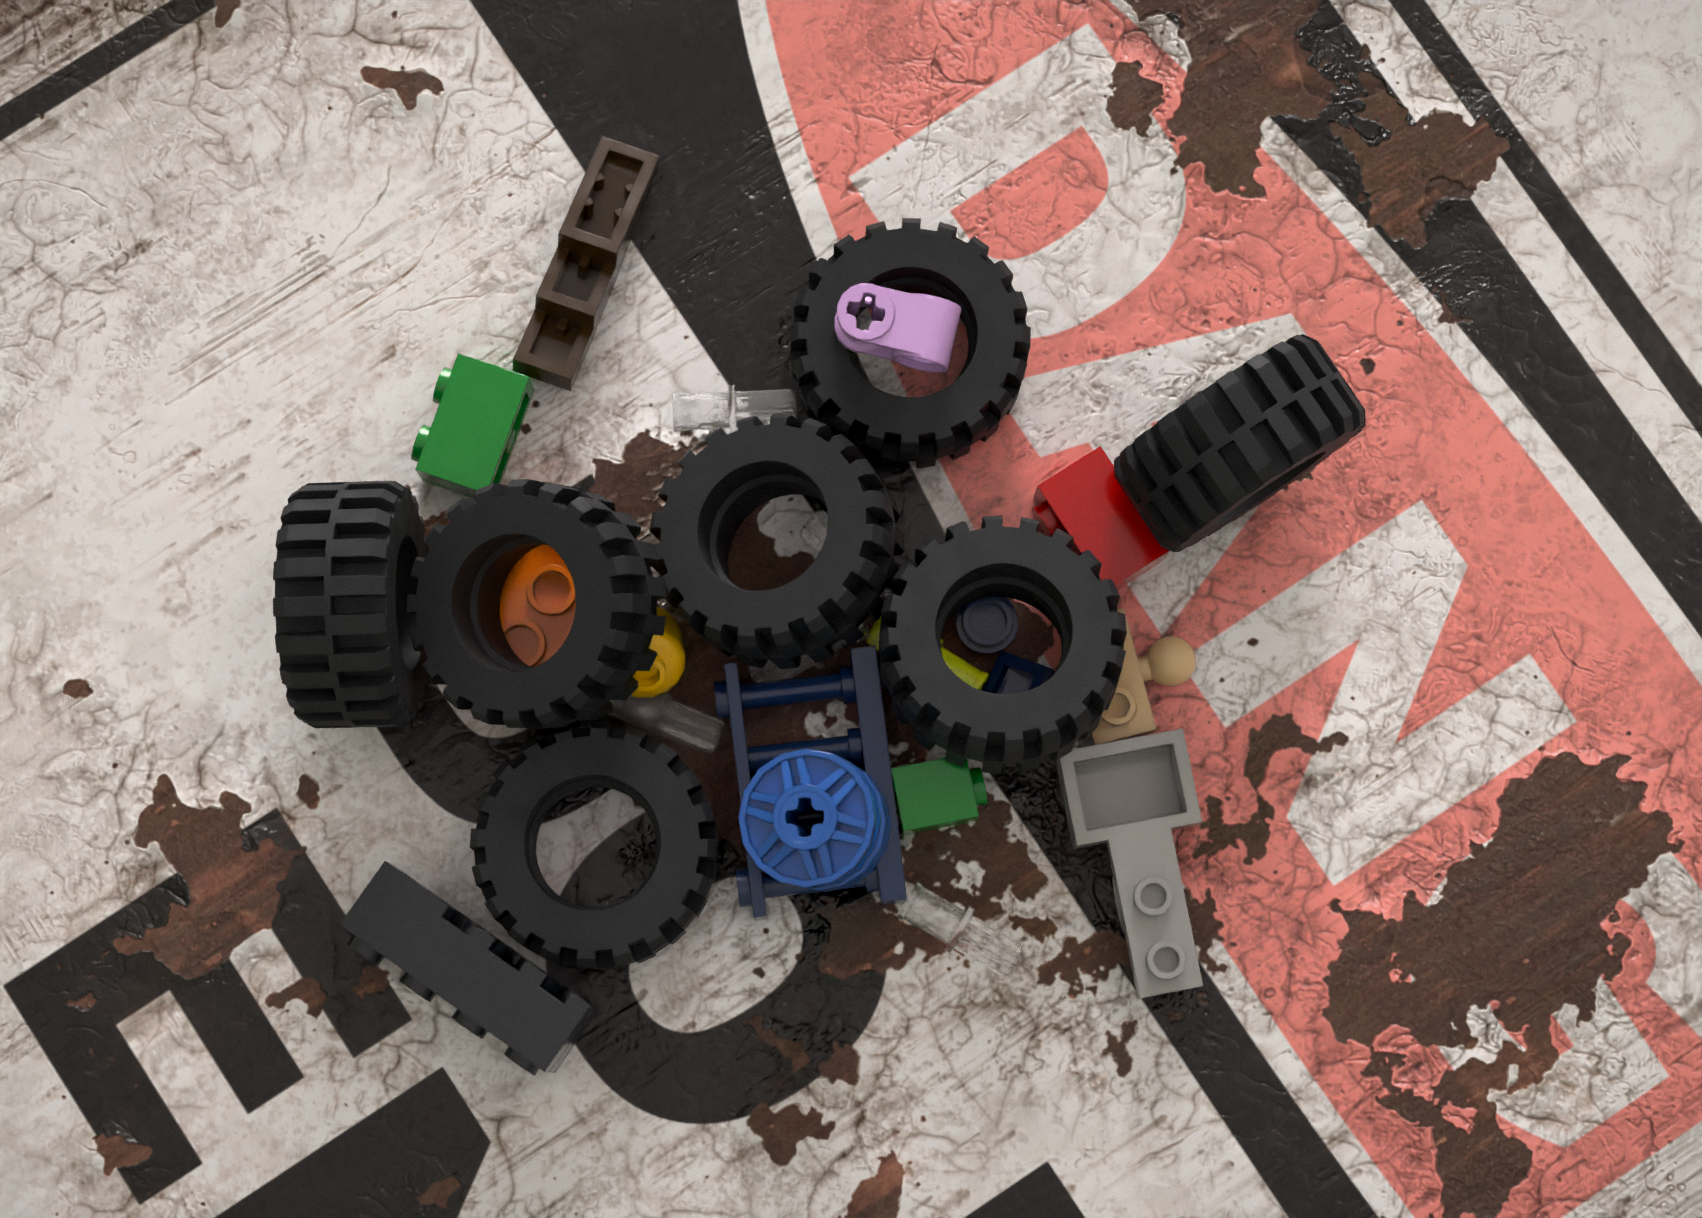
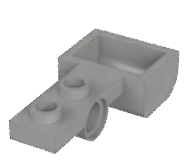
M1183 728L1072 749V752L1056 761L1072 847L1077 849L1107 844L1113 873L1114 898L1120 925L1125 933L1138 999L1202 987L1203 982L1172 830L1198 826L1202 823Z

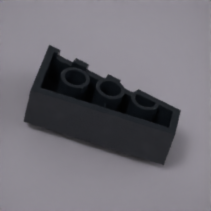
M384 861L340 923L341 926L354 934L347 943L351 948L378 966L386 957L405 971L399 980L402 984L429 1002L433 1000L436 994L456 1008V1011L451 1016L452 1019L481 1039L484 1038L487 1032L493 1034L508 1045L504 1055L534 1076L539 1069L544 1072L556 1073L600 1010L387 861Z

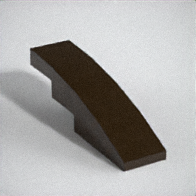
M601 136L558 233V247L536 294L534 313L513 358L514 372L568 391L572 390L637 226L659 163V155Z

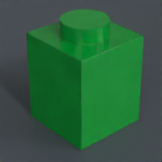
M945 758L891 768L894 797L902 836L975 822L979 817L977 806L988 804L981 767L969 769L967 758L963 768L945 761Z

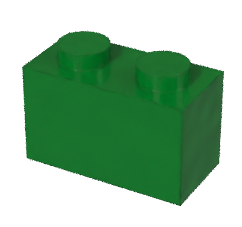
M458 353L453 368L444 367L438 377L433 393V402L439 404L433 423L431 427L422 425L413 445L411 459L418 462L415 470L422 481L474 499L477 489L493 483L501 484L535 391L530 377Z

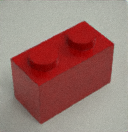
M1101 446L1039 484L1036 488L1034 499L1038 505L1032 508L1035 519L1040 521L1039 526L1048 537H1052L1058 528L1074 537L1072 551L1080 556L1084 551L1090 550L1102 563L1099 573L1101 580L1112 579L1117 590L1163 562L1170 551L1160 546L1115 479L1114 465Z

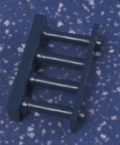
M876 646L851 648V665L840 666V673L740 685L737 662L724 664L726 680L714 682L718 719L730 718L740 806L744 790L751 781L750 772H757L759 768L780 754L808 748L833 753L851 761L856 766L863 765L864 771L875 779L887 797L892 827L887 851L873 872L853 886L842 889L866 886L867 893L879 891L880 906L906 903L907 895ZM843 698L844 704L856 703L859 728L847 729V735L747 747L743 710ZM810 803L809 812L804 815H798L797 824L800 827L812 829V826L815 824H823L824 813L813 809ZM747 850L748 869L736 870L740 908L752 907L755 921L768 919L765 898L823 892L782 883L769 874L762 873V870L757 867Z

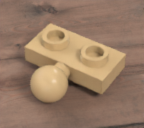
M1124 608L1118 609V612L1125 614L1127 635L1123 648L1126 651L1109 709L1104 710L1099 725L1092 732L1095 745L1156 732L1157 729L1144 682L1154 679L1157 683L1164 686H1178L1189 680L1196 668V655L1193 648L1185 640L1174 636L1163 637L1157 640L1149 648L1147 655L1137 657Z

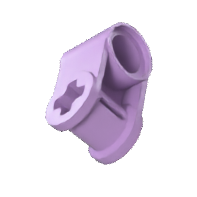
M860 283L850 287L842 294L837 304L834 331L839 342L853 352L892 360L917 370L937 373L948 371L962 309L955 302L941 297L918 293L911 294L874 284ZM860 307L872 309L871 317L873 321L870 323L868 330L856 328L857 321L855 316L858 314Z

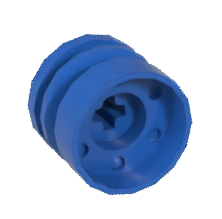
M808 748L780 754L759 768L744 790L738 817L743 845L758 868L779 882L823 892L851 887L872 873L887 851L892 827L887 797L871 775L852 762L833 753ZM810 803L813 809L824 813L823 824L813 825L811 836L808 829L797 824L798 815L807 814L810 809Z

